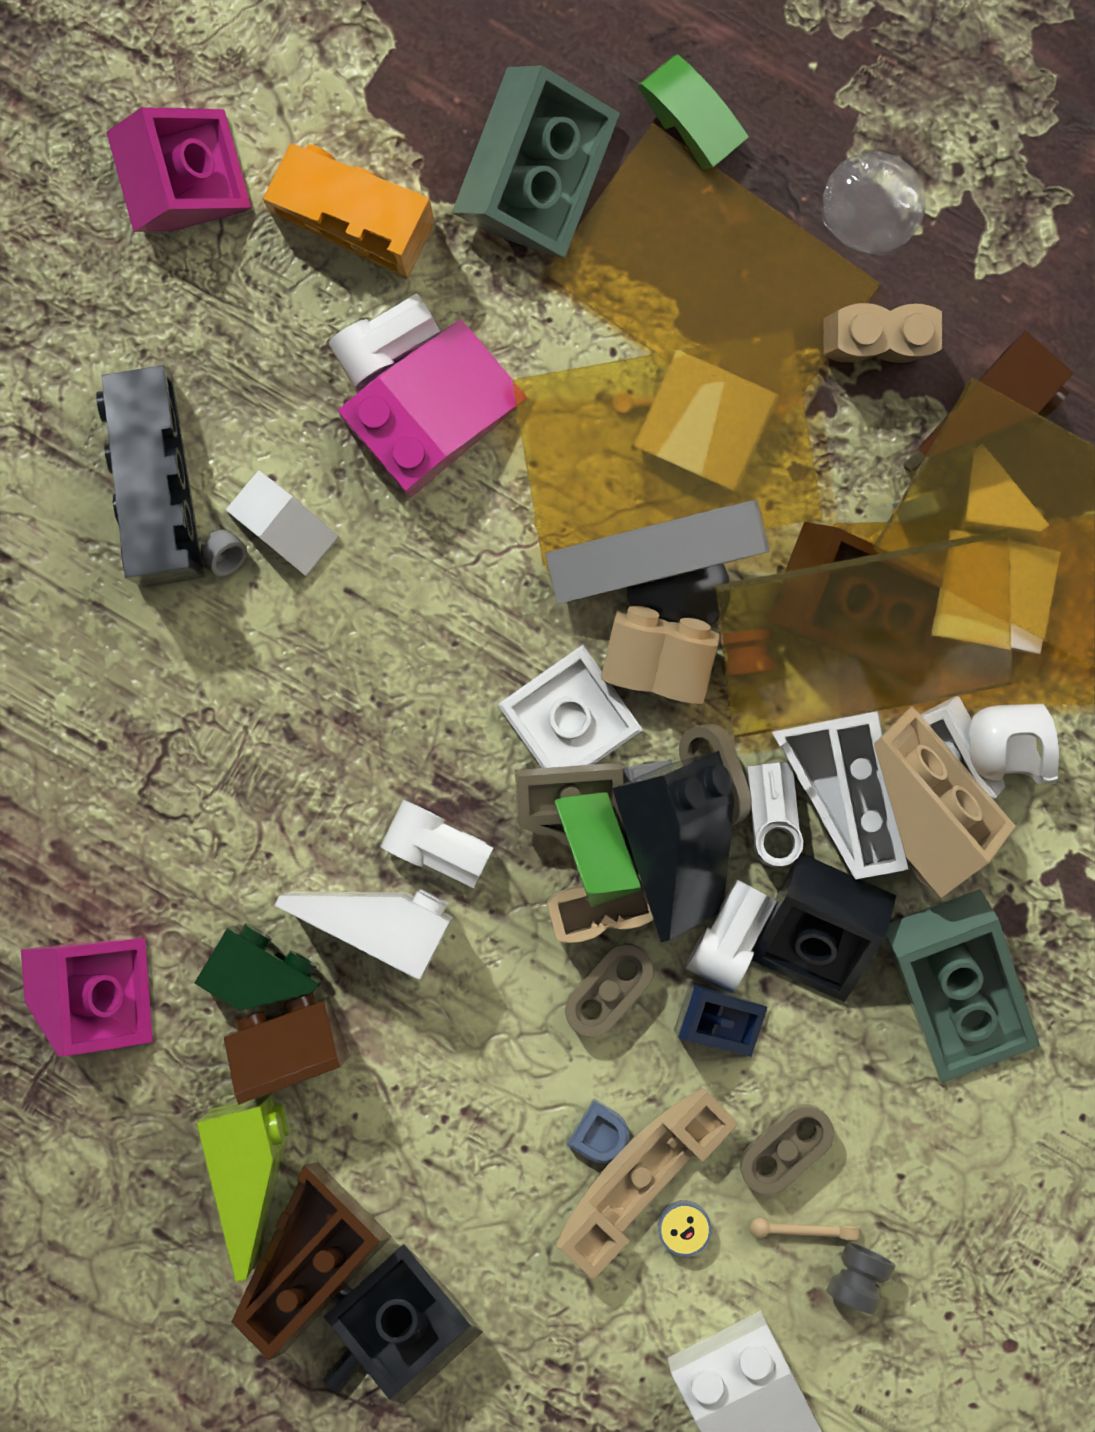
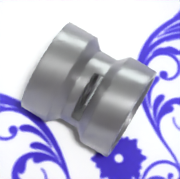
M847 1242L841 1255L843 1264L847 1269H841L839 1274L832 1276L826 1292L854 1309L873 1315L876 1313L881 1301L878 1293L880 1286L876 1283L890 1280L896 1265L870 1249Z

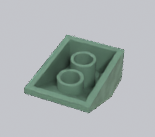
M981 889L889 923L886 940L941 1083L1040 1046L999 919Z

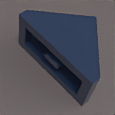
M690 981L674 1031L677 1037L682 1040L752 1057L768 1007Z

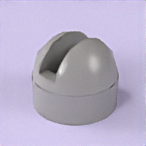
M215 530L210 532V538L201 544L200 555L204 563L215 575L227 576L235 572L243 564L247 556V548L230 531Z

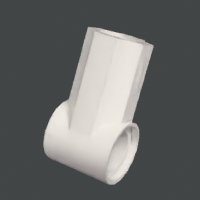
M416 293L371 321L364 319L346 327L329 341V346L354 387L360 389L395 365L397 360L440 333V330L425 303Z
M771 763L747 767L748 786L752 798L751 814L755 855L761 863L768 867L781 868L794 862L803 850V837L799 827L793 767L790 763ZM773 829L787 832L792 841V849L789 855L781 859L770 856L765 851L763 845L766 833Z
M402 800L380 847L420 867H423L425 864L474 888L493 847L474 836L444 824L445 819L411 802Z
M736 880L723 901L710 928L706 927L688 958L685 969L733 993L752 960L754 951L751 949L777 901Z

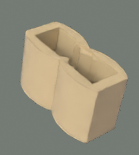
M858 303L846 306L824 318L823 355L838 362L854 363L876 356L888 362L907 363L934 354L942 349V311L929 305L907 304L889 311L879 305Z
M630 606L628 611L617 610L600 680L627 689L653 692L681 702L703 704L720 634L711 631V626L704 621L682 618L679 623L668 622L660 619L657 611L643 606Z
M636 873L642 890L590 907L583 886L566 888L549 898L547 906L556 940L565 943L583 942L598 936L608 927L632 929L651 922L653 917L639 873Z

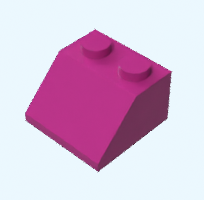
M141 107L106 132L133 232L177 231L246 212L251 208L224 109Z

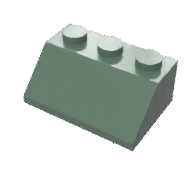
M542 65L507 67L452 213L491 235L559 258H565L620 113Z

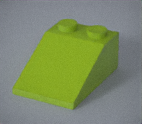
M273 1093L239 1105L237 1102L211 1108L196 1122L235 1283L246 1280L260 1258L285 1146L284 1136L290 1135V1125L286 1109L283 1104L275 1105Z

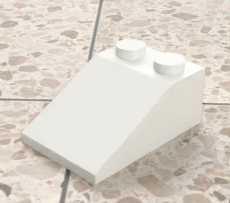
M422 889L417 891L415 896L404 892L291 891L280 895L275 903V906L418 980L426 972L454 917L444 912L448 905L446 901Z
M761 1310L668 1357L671 1374L701 1432H822Z

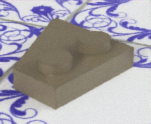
M620 763L515 770L517 821L519 827L541 836L551 835L559 839L562 844L569 846L554 800L569 796L607 792L625 841V828L612 788L623 784V768Z

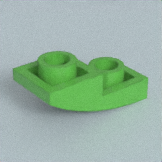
M678 54L668 59L637 85L665 129L676 127L703 170L714 167L749 137L715 90Z

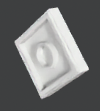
M581 645L497 704L541 768L595 764L643 730L612 685L600 680L602 671L584 645Z

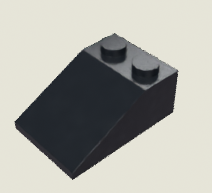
M719 751L666 764L612 788L660 942L670 941L718 914L725 899L735 801L731 791V777L727 768L723 765Z

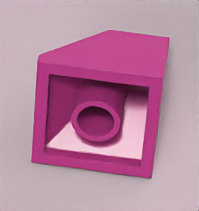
M145 938L71 943L21 949L24 1002L57 1056H70L153 1043Z

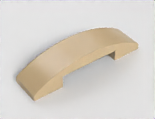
M703 1088L674 1104L637 1134L597 1177L571 1214L556 1243L557 1247L594 1280L629 1243L630 1240L622 1233L694 1155L704 1162L739 1123Z

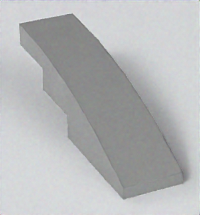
M752 500L551 551L545 553L557 604H562L770 552L758 500Z

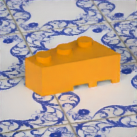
M290 143L263 197V201L270 213L406 279L409 278L435 225L429 197L381 179L363 168L356 166L353 168L338 162L333 155L312 144H307L306 148Z

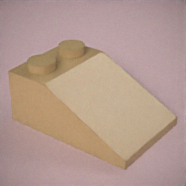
M911 706L874 743L905 856L912 864L913 872L919 881L927 887H932L942 898L987 865L1016 826L917 710Z

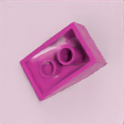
M460 319L377 376L337 411L346 425L410 499L523 404L528 397L462 319Z

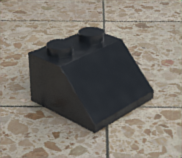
M800 853L775 898L777 902L752 951H754L751 961L845 1002L885 940L897 895L861 879H855L854 876Z
M405 1244L400 1246L323 1316L387 1398L401 1404L409 1401L483 1333V1330L448 1288Z

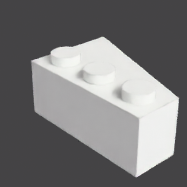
M879 711L773 731L772 733L776 741L784 751L801 785L809 795L854 878L861 879L909 870V861L904 853L874 743L883 735Z

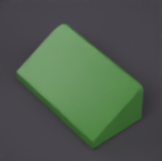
M607 792L569 796L554 800L590 907L642 890Z

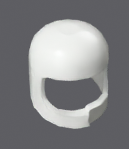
M1044 704L991 706L979 710L973 716L967 735L970 746V759L977 773L984 778L1002 781L1004 774L1021 773L1034 779L1037 784H1056L1059 767L1058 738L1053 718ZM1036 738L1042 745L1041 758L1037 751Z

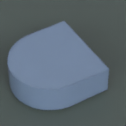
M594 1098L566 1143L567 1146L591 1161L609 1163L628 1144L629 1131L625 1120L619 1113Z

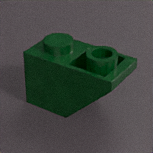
M245 923L242 929L236 926L226 929L194 984L240 1011L314 992L321 984L323 978L314 974L317 968L315 963L292 950L289 951L287 956H284L268 946L272 940L270 936Z

